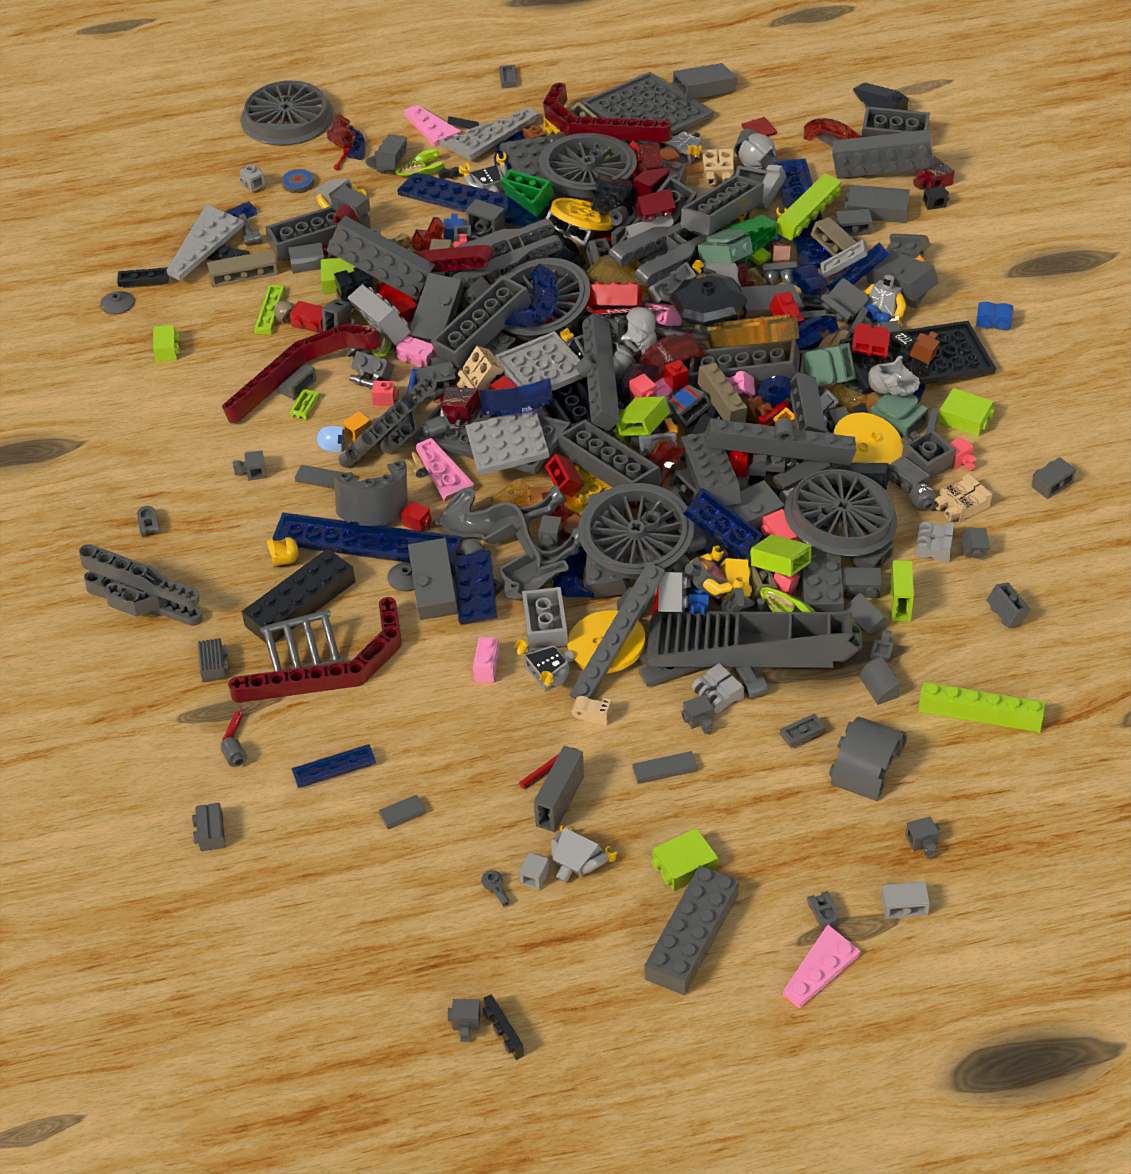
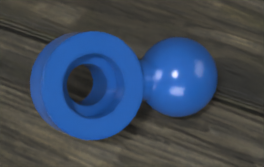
M872 304L864 305L865 308L869 309L866 315L872 322L876 319L880 324V322L891 320L889 313H879L878 309Z

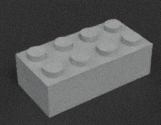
M362 284L347 297L368 324L375 327L380 334L395 346L411 333L407 328L409 324L403 317L400 318V312L394 306H391L386 299L384 300L378 293L376 294L371 287L367 288Z

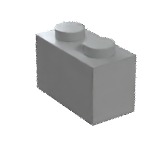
M925 882L882 885L880 898L885 919L928 916L930 903Z

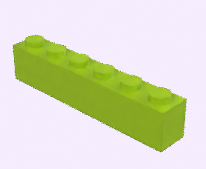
M824 173L777 219L778 234L791 241L796 236H799L802 230L807 228L810 222L815 220L818 214L822 213L825 207L830 205L833 199L840 195L842 181Z
M923 682L918 712L1040 733L1045 702Z

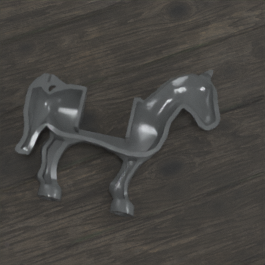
M557 485L552 487L549 495L536 505L523 507L503 502L475 512H471V507L475 500V492L471 488H463L450 500L441 518L433 521L434 526H443L446 532L454 536L480 537L488 544L501 543L516 535L525 553L498 568L500 575L505 580V595L513 600H523L522 591L543 589L555 575L561 572H568L569 567L565 560L570 556L577 555L579 547L582 546L578 527L572 530L571 536L563 545L554 550L542 551L531 541L530 521L543 515L550 516L554 514L556 506L566 502Z

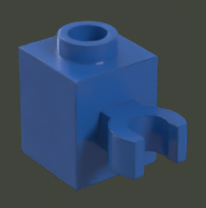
M451 214V219H444V240L454 242V226L464 225V218L458 219V214Z
M697 587L690 588L688 611L691 614H694L696 611L705 614V611H709V594Z

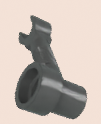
M245 213L239 215V218L244 220L245 226L243 229L246 235L243 238L246 246L253 243H261L262 239L259 230L251 231Z

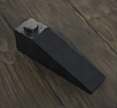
M863 83L853 88V92L859 100L864 102L865 108L867 106L908 110L909 98L897 90L869 83Z

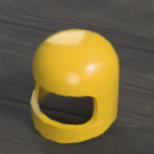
M285 537L284 540L274 541L273 538L267 539V546L272 556L273 566L291 564L297 560L299 551L297 543L293 538Z

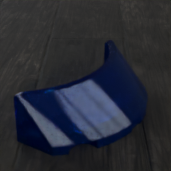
M540 263L531 271L530 274L533 280L532 303L522 312L515 310L511 317L506 320L505 325L532 327L542 323L553 313L559 296L554 272Z
M817 316L799 323L790 329L780 340L796 338V342L799 344L818 330L822 333L828 330L833 334L839 330L834 316Z
M546 378L531 384L512 388L480 390L482 414H495V416L511 415L535 410L542 405L554 403L551 379Z
M582 546L579 547L577 555L570 556L565 560L569 571L561 572L552 578V587H561L563 597H594V593L586 588L583 582L587 553Z

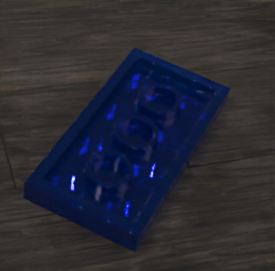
M704 488L698 492L683 513V515L743 560L749 556L751 548L757 544L763 535Z
M486 550L453 557L460 625L498 618L491 551Z

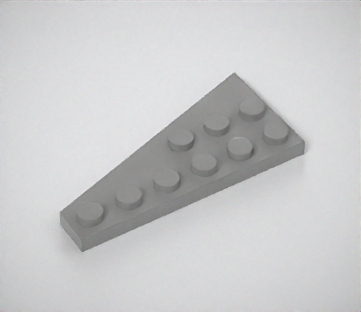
M527 108L511 114L510 118H499L496 123L490 124L488 122L468 129L465 134H454L451 139H440L439 145L471 161L540 119L538 112Z
M206 204L167 268V274L181 281L244 227V220Z

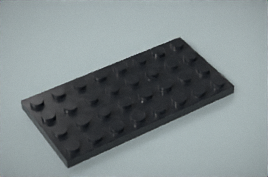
M969 321L903 330L914 338H917L920 333L928 336L931 331L938 334L936 340L940 341L938 350L929 364L910 356L912 349L910 345L904 347L891 337L889 338L887 359L874 355L867 356L865 353H851L856 379L864 394L875 392L870 387L868 381L870 369L877 364L894 362L898 356L903 357L902 364L919 378L920 385L994 374L996 371L995 365ZM899 331L890 332V336L898 333ZM853 338L840 339L839 344L849 343L851 350Z

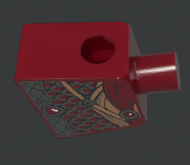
M934 157V168L918 169L913 184L916 188L921 186L928 187V189L953 185L955 171L937 157Z
M445 388L441 405L443 414L447 417L450 424H455L457 420L470 419L481 404L479 391L477 388Z

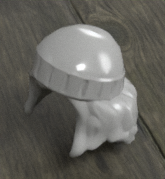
M632 308L626 316L628 330L621 337V341L632 340L639 346L642 355L648 357L654 352L655 346L658 343L656 333L654 332L656 318L654 313L647 308Z
M898 356L894 362L875 365L870 369L868 376L870 387L876 393H891L892 395L899 396L913 394L919 389L920 381L917 376L913 375L912 371H909L902 364V356Z

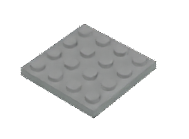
M555 331L495 355L496 360L505 369L503 374L518 386V392L526 401L585 378L576 369V364L580 359Z
M535 407L465 425L478 476L550 457Z

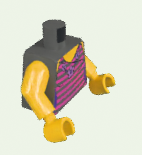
M714 546L711 554L707 553L696 557L685 567V573L688 574L695 586L717 599L724 593L731 592L736 587L743 589L745 581H742L743 577L736 576L733 583L730 584L716 563L712 561L721 560L724 551L719 552L720 546Z

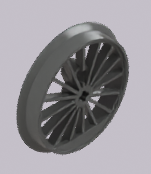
M279 81L257 89L248 97L241 115V125L243 130L257 141L274 145L295 144L309 140L322 133L332 121L333 108L323 92L316 86L302 81ZM304 118H308V119H312V120H311L310 122H308V121H306ZM293 119H296L300 123H294Z
M580 133L559 138L547 145L540 155L539 165L546 180L551 181L552 187L555 190L572 197L592 198L593 191L597 192L594 179L597 180L598 173L611 175L614 181H617L618 177L629 180L636 168L637 158L631 147L617 138L596 133ZM589 149V155L586 156L584 150ZM580 150L582 158L577 156L573 151ZM587 176L589 177L590 183H585Z
M559 258L535 259L516 266L504 275L516 283L521 284L525 282L532 291V294L529 293L532 303L504 328V330L516 338L532 341L554 331L560 335V332L566 328L571 329L581 319L586 310L590 296V282L586 273L570 261ZM542 275H551L548 283L541 277ZM557 275L564 276L555 286L552 287ZM533 277H536V278H534V279L531 281V284H530V282L528 281V279L533 278ZM569 280L574 281V283L562 288ZM577 288H580V292L567 294ZM577 299L576 303L566 302ZM559 308L571 309V310L567 313V312H565V311H563V310H561V309H559ZM544 311H546L553 322L545 324ZM550 311L562 317L556 320ZM540 312H541V324H542V325H541V326H535V324H536V322H537V319H538V317H539V315H540ZM521 318L516 324L513 323V321ZM530 318H532L529 326H523Z
M829 469L812 473L800 481L789 493L785 501V518L792 531L807 544L827 553L858 556L875 552L891 541L897 529L896 513L893 509L892 500L885 489L869 477L853 471ZM824 486L828 493L820 487ZM832 486H838L839 496ZM843 487H848L850 490L844 499ZM854 489L860 491V493L849 499ZM866 495L870 497V498H867V499L860 500V499H862L863 497H865ZM804 498L813 502L799 501V499ZM800 509H812L814 511L802 513ZM873 514H884L885 518ZM815 518V523L811 524L808 519ZM847 521L858 537H848ZM837 522L842 523L843 536L832 534ZM870 522L882 525V527L878 529ZM832 524L828 532L819 529L821 526L827 527ZM858 524L871 532V534L865 535Z
M629 483L607 489L593 498L581 514L578 534L583 549L600 568L618 577L638 579L647 564L642 545L656 559L649 563L667 571L679 561L690 546L694 534V522L687 505L671 491L652 484ZM640 501L637 520H633L628 502ZM644 502L655 504L651 511H647L642 516ZM624 503L630 522L628 523L613 506ZM660 507H663L666 510H668V512L663 514L662 516H660L657 513ZM609 510L622 524L602 516V514ZM672 516L678 520L676 523L660 526L661 523ZM596 521H599L615 529L593 527ZM676 529L682 530L681 535L660 534ZM591 534L608 535L612 537L595 540ZM657 540L678 543L673 548ZM616 543L611 547L607 548L606 550H604L601 547L603 545ZM636 545H638L643 560L641 564H633ZM632 546L630 562H620ZM652 546L668 553L661 557ZM623 547V549L620 551V553L614 560L609 556L613 552Z

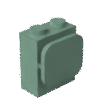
M725 229L706 237L707 241L698 244L700 261L733 263L753 253L751 237L743 236L745 235V230Z
M849 343L815 348L805 352L803 359L806 374L816 378L817 386L846 382L856 378Z
M888 393L881 397L877 404L872 406L870 413L889 422L902 439L904 436L909 438L913 431H917L927 422L928 408L919 404L917 397L913 394L899 396Z

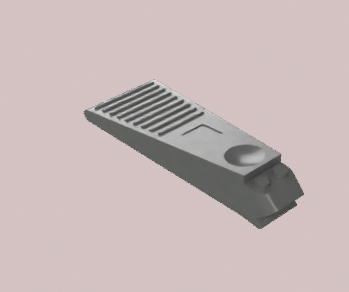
M656 611L650 620L646 660H648V664L652 667H714L720 663L723 667L750 665V667L833 668V661H846L862 648V631L852 621V612L705 611V614H701L699 611L694 612V614H691L690 611Z

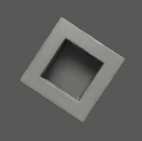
M529 852L519 871L520 884L540 891L549 873V858Z

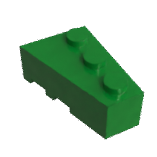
M511 169L501 180L505 194L536 217L541 214L555 195L551 181Z
M764 215L730 226V229L745 230V235L743 236L751 237L753 253L741 258L744 261L778 235V223Z

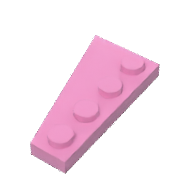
M419 105L404 110V115L434 147L439 145L440 139L448 140L454 134L461 135L459 129L447 124V122Z
M432 438L417 443L416 450L444 502L452 499L463 488H474V483Z
M827 925L783 990V995L800 1009L860 956V950L831 926Z

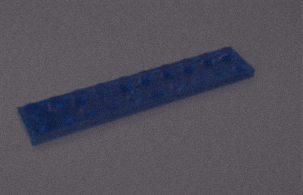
M806 158L774 162V165L782 166L787 176L780 187L784 208L786 209L813 185ZM821 212L815 220L810 222L807 228L802 230L799 236L793 239L801 270L821 268L820 263L833 257L831 253L810 235L815 223L823 220Z
M413 173L397 190L400 196L466 212V209L473 201L478 199L504 208L505 222L523 227L544 220L549 210H551V205H547L541 214L536 217L506 194L421 173Z
M284 512L272 537L274 541L284 540L285 537L293 538L298 548L320 551L328 548L334 553L411 563L408 544L446 538L451 566L456 562L459 548L463 542L462 536L380 525L361 526L358 522L349 523L343 520Z

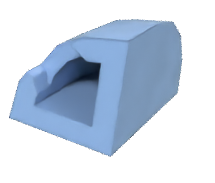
M329 426L320 429L317 433V444L319 447L326 451L342 452L345 442L343 427Z

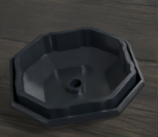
M715 273L684 280L670 296V300L682 320L703 326L734 319L748 302L739 285L732 277Z

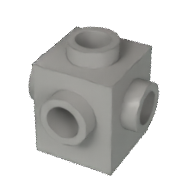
M254 164L239 170L241 184L251 192L266 186L264 173Z

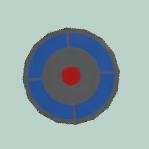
M305 169L288 171L282 177L283 188L290 193H294V191H298V193L308 191L312 188L314 182L313 174Z

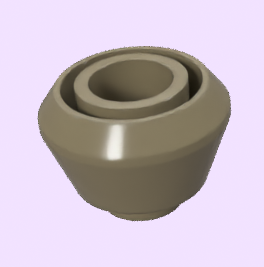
M285 300L277 302L274 306L277 320L282 323L291 320L290 312L295 304Z

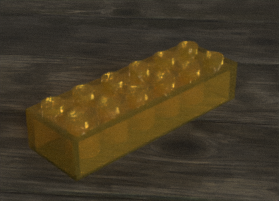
M789 314L714 323V327H708L710 347L718 348L798 339L799 330L797 317H790Z

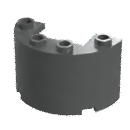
M396 461L387 464L390 475L385 474L381 477L367 478L362 481H357L352 472L334 475L337 515L349 523L352 521L359 522L361 526L383 525L400 518L401 512L408 505L406 462Z
M858 716L853 722L849 721L845 737L841 736L838 748L840 750L835 764H832L829 771V776H832L831 785L878 801L885 787L886 773L895 755L900 756L907 743V733Z

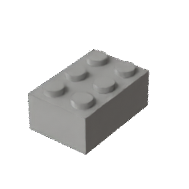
M561 587L522 591L528 645L534 648L567 646L568 635Z

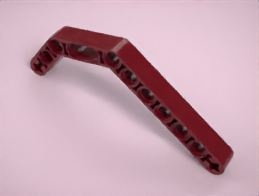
M564 83L553 84L543 101L545 118L566 136L580 133H596L608 135L619 140L668 142L672 139L671 122L667 120L575 116L564 107L567 102V91Z
M345 204L339 207L333 217L336 226H338V223L344 216L361 224L353 209ZM488 245L414 251L413 253L435 264L433 273L485 268L493 257L494 250Z
M343 324L296 341L222 405L229 423H236L242 420L306 362L346 347L374 350L380 347L382 342L376 328L357 324Z
M384 597L379 601L382 631L352 661L233 677L228 682L231 699L236 703L362 686L402 645L395 599Z

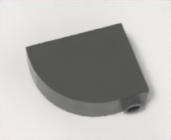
M549 210L546 219H550L553 222L556 230L585 246L588 245L589 241L593 240L597 231L567 223L556 217L551 210Z

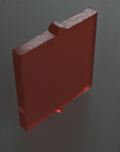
M765 117L752 119L741 124L743 129H752L767 137L777 134L775 128Z

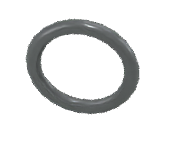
M657 322L655 324L654 332L659 336L691 341H703L709 338L707 332L698 328L684 325L665 326Z

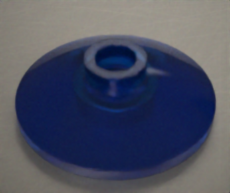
M772 376L760 385L757 397L761 396L764 404L778 405L789 396L791 383L785 376Z

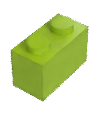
M174 325L153 327V351L156 362L177 360V353H180L179 343L177 342L180 341L179 332L175 331Z

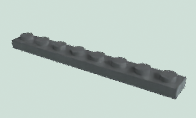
M647 562L569 695L572 698L576 699L579 696H585L592 699L666 573L664 569Z

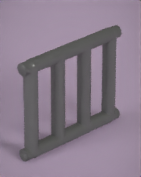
M330 610L260 627V632L264 634L274 671H281L282 668L272 632L281 629L284 630L294 669L303 668L291 627L301 624L303 625L313 665L305 667L344 662L342 657L340 658L330 624ZM320 619L332 660L325 662L320 661L310 622Z

